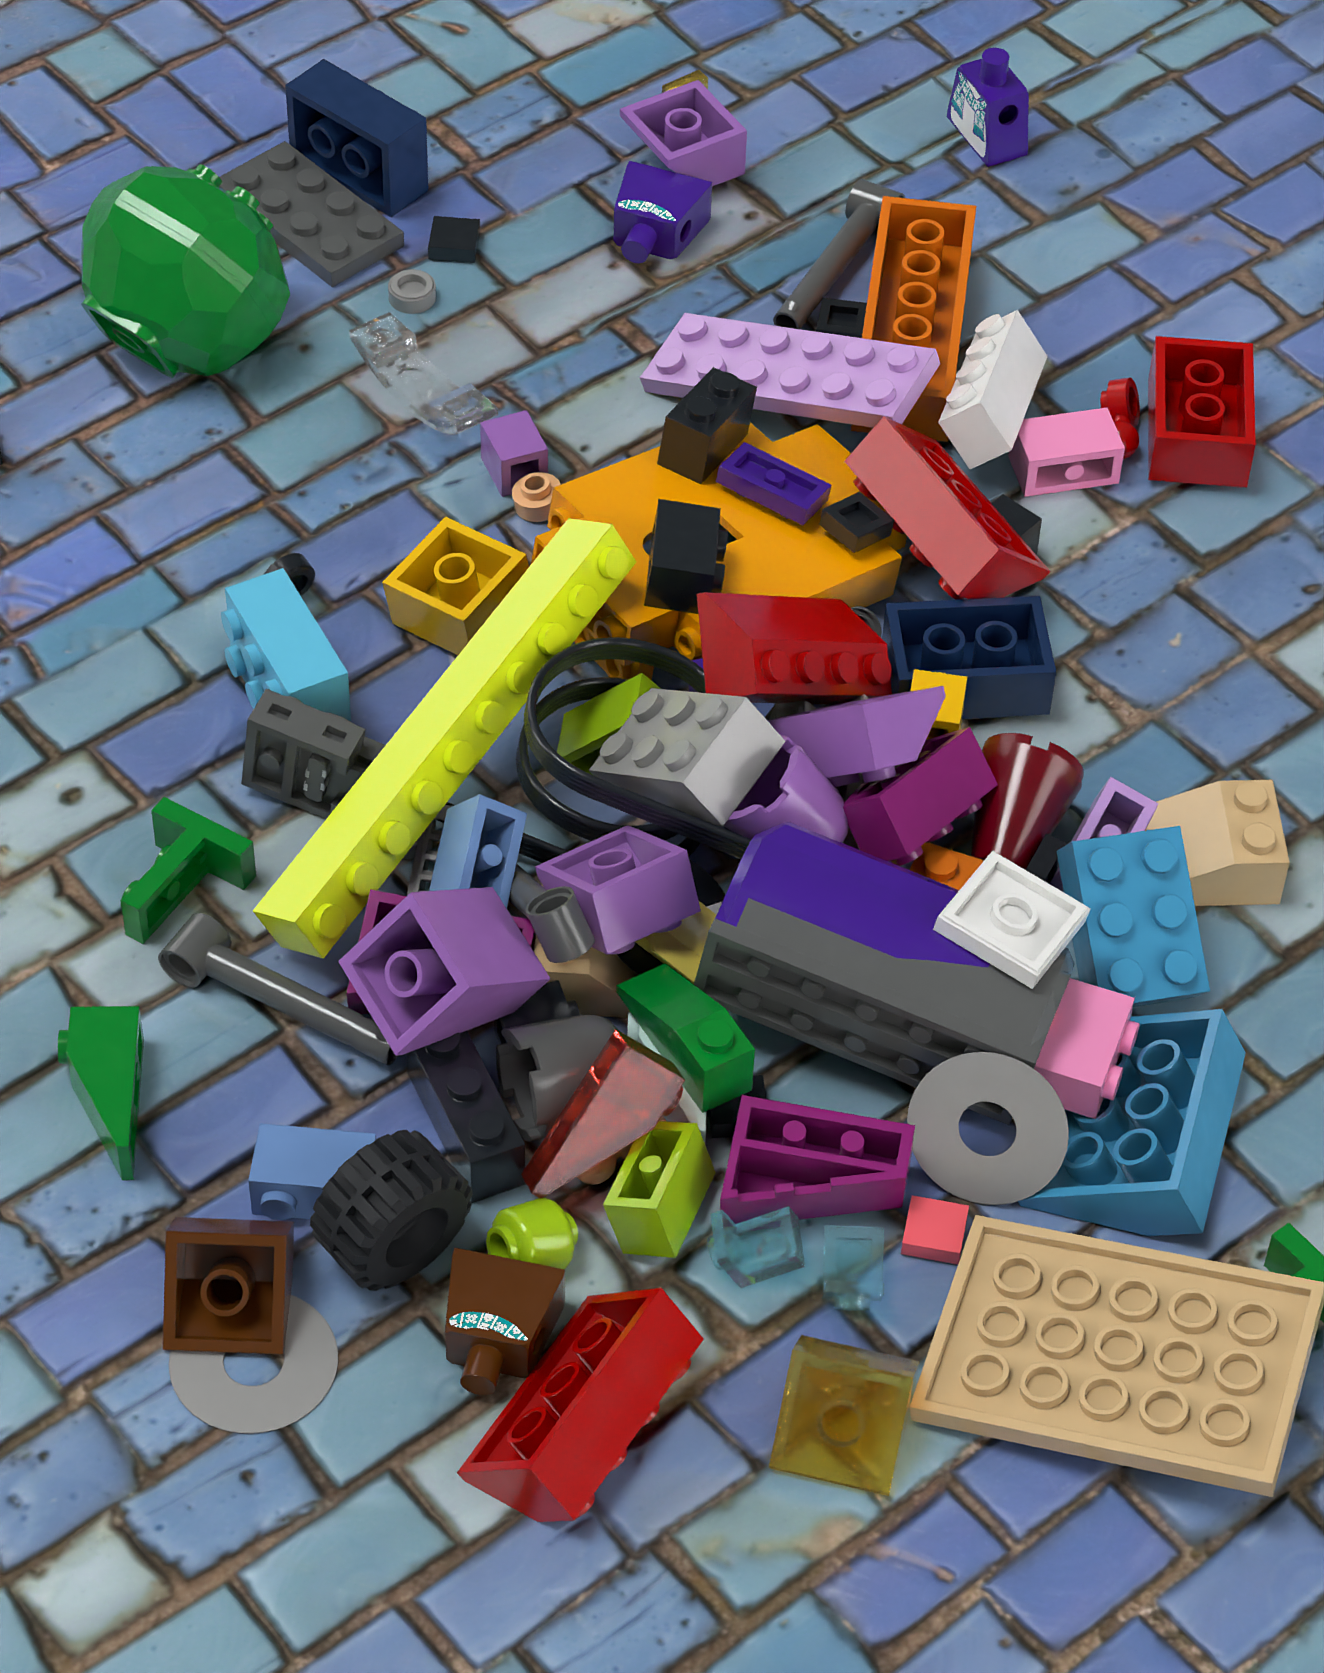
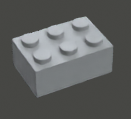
M651 688L635 701L631 709L632 714L620 730L603 743L600 749V756L589 771L600 779L714 825L723 826L786 741L747 697Z

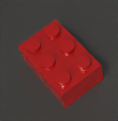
M1155 336L1148 378V480L1247 488L1256 446L1253 343Z

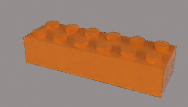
M883 196L862 338L936 349L941 364L902 425L934 440L948 442V436L938 422L946 405V398L951 393L956 381L977 206ZM851 424V431L869 433L873 429L871 427Z

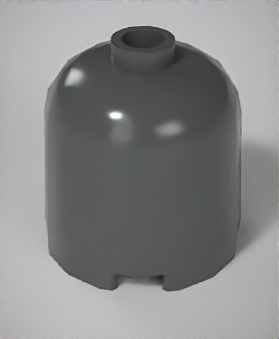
M577 1015L514 1026L501 1031L507 1043L496 1045V1069L502 1098L511 1096L514 1098L521 1118L514 1119L513 1122L523 1140L528 1142L540 1140L608 1121L619 1108L630 1102L634 1087V1077L640 1073L639 1055L634 1044L631 1042L626 1043L621 1032L610 1020L597 1015Z

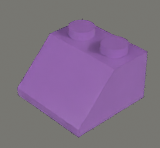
M699 80L620 109V117L656 156L676 173L711 181L712 186L745 174L747 130Z
M629 825L535 866L537 877L546 890L562 886L573 889L595 938L592 948L605 954L613 955L626 952L634 947L635 941L653 933L671 931L681 925V920L701 911L687 850Z

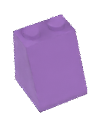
M493 887L411 892L338 961L395 1056L409 1053L448 1038L458 1032H464L514 1013L551 979Z

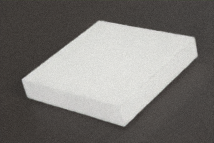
M992 851L939 914L933 930L1033 989L1085 923L1091 908Z

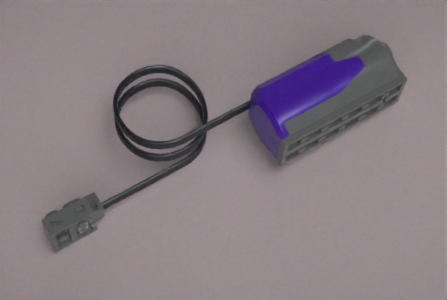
M607 637L591 639L569 646L558 652L541 667L534 677L527 696L524 724L520 732L516 752V768L520 784L526 796L545 817L566 831L589 841L598 839L625 826L610 824L587 817L567 807L553 797L542 786L533 772L528 756V745L542 767L568 788L595 801L652 823L632 827L664 841L678 834L685 836L686 838L677 846L687 850L688 857L702 843L741 859L725 898L709 929L694 981L696 987L730 1012L916 1088L925 1075L943 1061L972 1052L1003 1054L1022 1061L1034 1069L1075 964L1068 948H1064L1035 987L1031 989L933 930L937 917L959 890L791 822L781 823L755 834L752 839H749L577 768L560 756L547 742L541 732L540 723L558 709L575 702L590 700L628 680L611 677L582 679L555 689L537 703L542 691L556 676L573 666L589 661L619 659L647 664L677 676L699 693H706L704 669L684 655L647 641ZM265 689L247 720L241 784L327 819L385 747V744L365 737V728L355 725L341 716L320 711L304 704L297 698L283 696ZM449 802L445 804L448 806H454V804ZM526 833L522 835L519 854L541 863L569 852ZM978 1102L967 1108L1007 1125H1010L1013 1118L1005 1108L992 1102Z

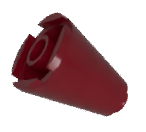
M1001 733L989 737L984 743L982 753L998 785L980 799L983 806L974 812L971 856L985 860L994 851L1026 870L1046 833L1049 835L1053 834L1081 790L1084 769L1076 757L1064 748L1051 742L1048 750L1030 745L1033 736L1026 734Z

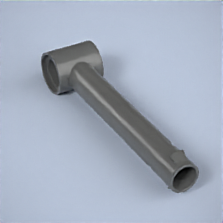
M859 179L855 183L846 204L845 215L848 220L773 318L775 326L801 329L813 310L820 304L822 298L826 296L875 229L878 230L883 196L905 198L903 193L864 179Z
M516 863L508 901L530 920L547 959L553 963H562L578 958L586 953L593 946L595 938L573 889L562 886L546 890Z
M193 914L158 955L159 963L165 973L183 986L197 987L208 975L346 1045L352 1046L356 1050L386 1065H391L399 1056H395L374 1020L365 1018L362 1014L229 949L232 944L229 933L218 921L206 914Z

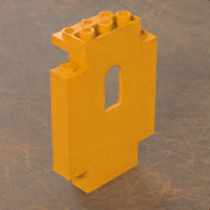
M750 422L746 437L721 464L746 442L831 484L828 501L804 525L787 519L779 513L717 483L716 478L719 466L702 484H699L658 465L657 461L660 446L553 487L547 524L550 531L535 536L531 564L568 518L613 524L637 562L576 638L575 644L596 638H631L647 641L666 648L673 646L681 655L690 660L703 658L699 614L644 606L649 555L644 550L643 545L651 540L658 499L721 508L719 524L737 539L726 545L724 561H716V563L725 564L721 593L841 599L850 608L855 606L867 607L893 595L902 561V556L896 550L905 547L907 535L900 534L892 528L891 536L853 553L819 525L824 508L860 492L853 483L857 476L844 462L851 453L818 424L772 442ZM872 501L880 509L885 510L878 501ZM619 659L594 660L607 673L608 677L629 680L643 673L652 680L653 666Z

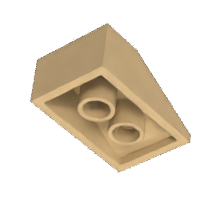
M1273 780L1217 781L1156 801L1158 803L1157 809L1145 831L1174 826L1181 827L1195 906L1280 904L1290 862Z

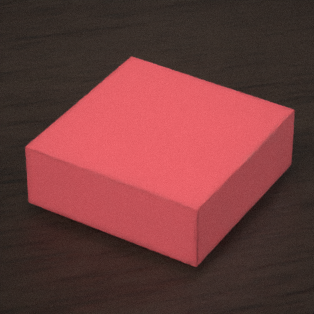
M911 1195L901 1254L958 1265L969 1205Z

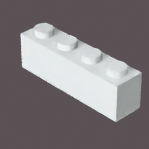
M1018 310L1002 318L999 314L992 315L976 327V333L970 347L966 350V357L961 369L956 374V381L951 393L946 398L947 402L938 422L969 469L975 468L1012 450L1047 359V354Z

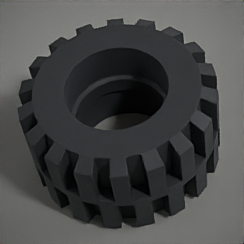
M400 1130L391 1136L386 1134L358 1150L327 1181L322 1189V1194L316 1199L313 1206L315 1212L310 1218V1226L313 1229L312 1234L362 1289L365 1287L369 1291H377L383 1287L388 1289L415 1276L431 1264L450 1245L464 1225L465 1217L470 1212L472 1205L470 1199L473 1195L472 1188L468 1185L469 1182L420 1132Z

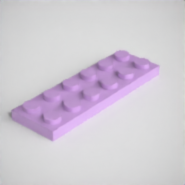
M684 313L640 376V380L645 392L684 398L714 367L723 372L734 374L739 379L757 387L753 409L874 428L883 416L902 424L941 363L934 348Z

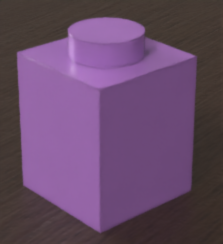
M527 410L480 422L481 459L502 497L512 494L513 486L520 478L535 472L548 473V448Z

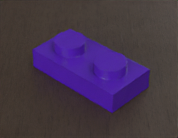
M746 442L719 466L716 478L717 483L801 525H804L828 501L832 486Z

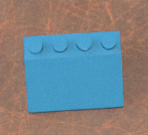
M1223 1009L1132 1016L1131 1021L1140 1023L1131 1055L1127 1056L1120 1053L1116 1066L1123 1067V1073L1114 1100L1103 1098L1096 1119L1065 1110L1068 1120L1069 1140L1067 1152L1060 1169L1044 1188L1034 1195L1018 1201V1203L1022 1207L1146 1236L1203 1233L1246 1052Z

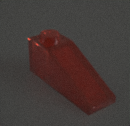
M615 1029L521 1175L531 1194L540 1199L544 1198L653 1130L662 1115L668 1116L671 1114L682 1097V1085L685 1081V1078L674 1063Z

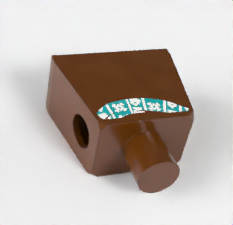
M454 1248L445 1325L446 1360L452 1364L464 1366L460 1379V1384L464 1389L477 1395H491L496 1390L500 1373L520 1378L529 1376L564 1309L565 1269Z

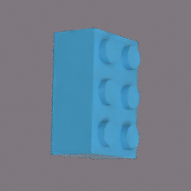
M1180 826L1072 841L1057 850L1064 893L1091 908L1085 923L1072 938L1079 981L1134 997L1133 1007L1190 999L1210 992Z

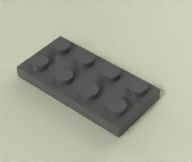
M286 141L220 176L222 184L219 187L223 190L233 191L236 186H240L250 192L260 202L256 210L273 224L270 232L276 244L331 287L336 286L404 246V232Z

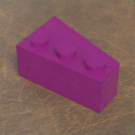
M968 727L927 739L916 761L896 765L897 776L877 780L871 785L869 782L860 784L844 802L843 809L848 820V826L861 851L901 866L923 854L921 845L937 840L953 830L951 822L954 819L965 817L983 806L980 799L998 784L971 728Z
M742 1095L720 1197V1229L902 1208L912 1157L915 1125Z

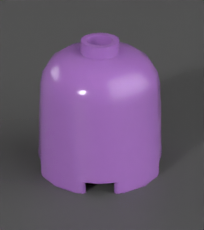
M781 736L786 742L723 827L752 839L755 834L781 823L791 822L843 843L849 827L843 809L844 800L804 749L794 744L788 736Z

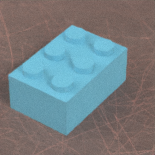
M284 568L226 587L227 610L221 612V620L230 640V646L224 650L225 658L234 677L242 676L244 679L246 694L252 708H255L265 689H269L283 696L297 698L304 704L320 711L332 713L351 721L348 671Z

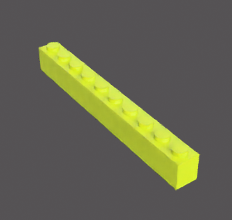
M567 519L253 909V913L282 948L322 959L325 958L366 906L370 889L378 890L526 703L529 688L541 667L558 652L572 645L637 561L613 524Z

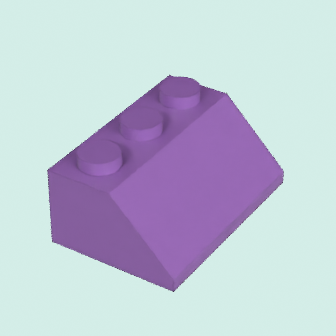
M944 686L835 704L767 721L781 736H788L794 744L802 747L830 783L837 787L859 782V773H862L864 782L897 776L896 765L916 761L946 695Z

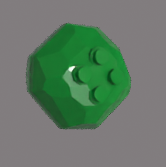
M199 164L195 170L189 168L187 171L176 167L145 166L104 187L92 202L82 226V288L85 299L81 303L82 307L98 329L109 340L171 378H174L178 372L211 376L229 369L256 349L271 334L280 322L290 296L281 256L270 232L273 224L256 210L260 202L250 192L240 186H236L233 191L223 190L219 187L222 184L221 178L202 164Z

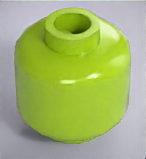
M538 1198L502 1209L498 1212L492 1222V1228L487 1232V1251L490 1255L566 1269L573 1258L574 1245L578 1241V1229L573 1217L569 1213L564 1212L555 1201L548 1198Z

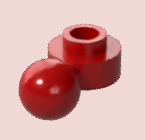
M1129 377L1110 380L1107 390L1102 391L1100 397L1101 408L1108 407L1125 447L1123 459L1131 457L1139 446V434L1134 427L1138 425L1140 418L1139 395L1134 380Z

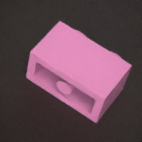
M1107 407L1023 419L1008 457L1023 495L1028 497L1119 484L1125 447Z
M1072 978L1069 979L1034 1067L1056 1091L1065 1110L1096 1119L1103 1098L1114 1100L1123 1073V1067L1116 1066L1120 1053L1127 1056L1131 1055L1140 1023L1131 1021L1134 997Z

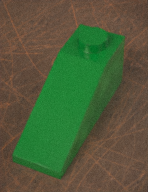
M666 963L616 985V993L702 1113L752 1091L755 1048L725 1007Z
M70 1007L68 1030H59L58 1033L59 1064H68L72 1088L121 1180H134L144 1048L140 1007Z

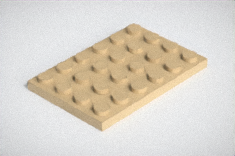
M975 1215L909 1407L911 1421L1273 1497L1324 1305V1282Z

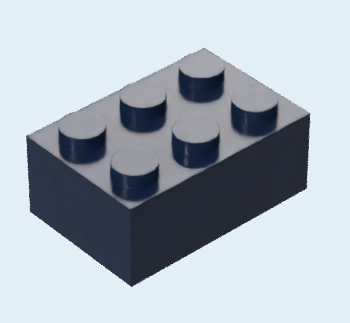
M322 59L285 85L289 144L364 202L389 217H393L429 190L426 117L325 59Z
M1040 596L885 604L882 639L887 643L888 658L891 663L892 673L890 679L892 694L909 692L911 690L914 669L942 672L967 677L962 719L1050 715L1056 668Z

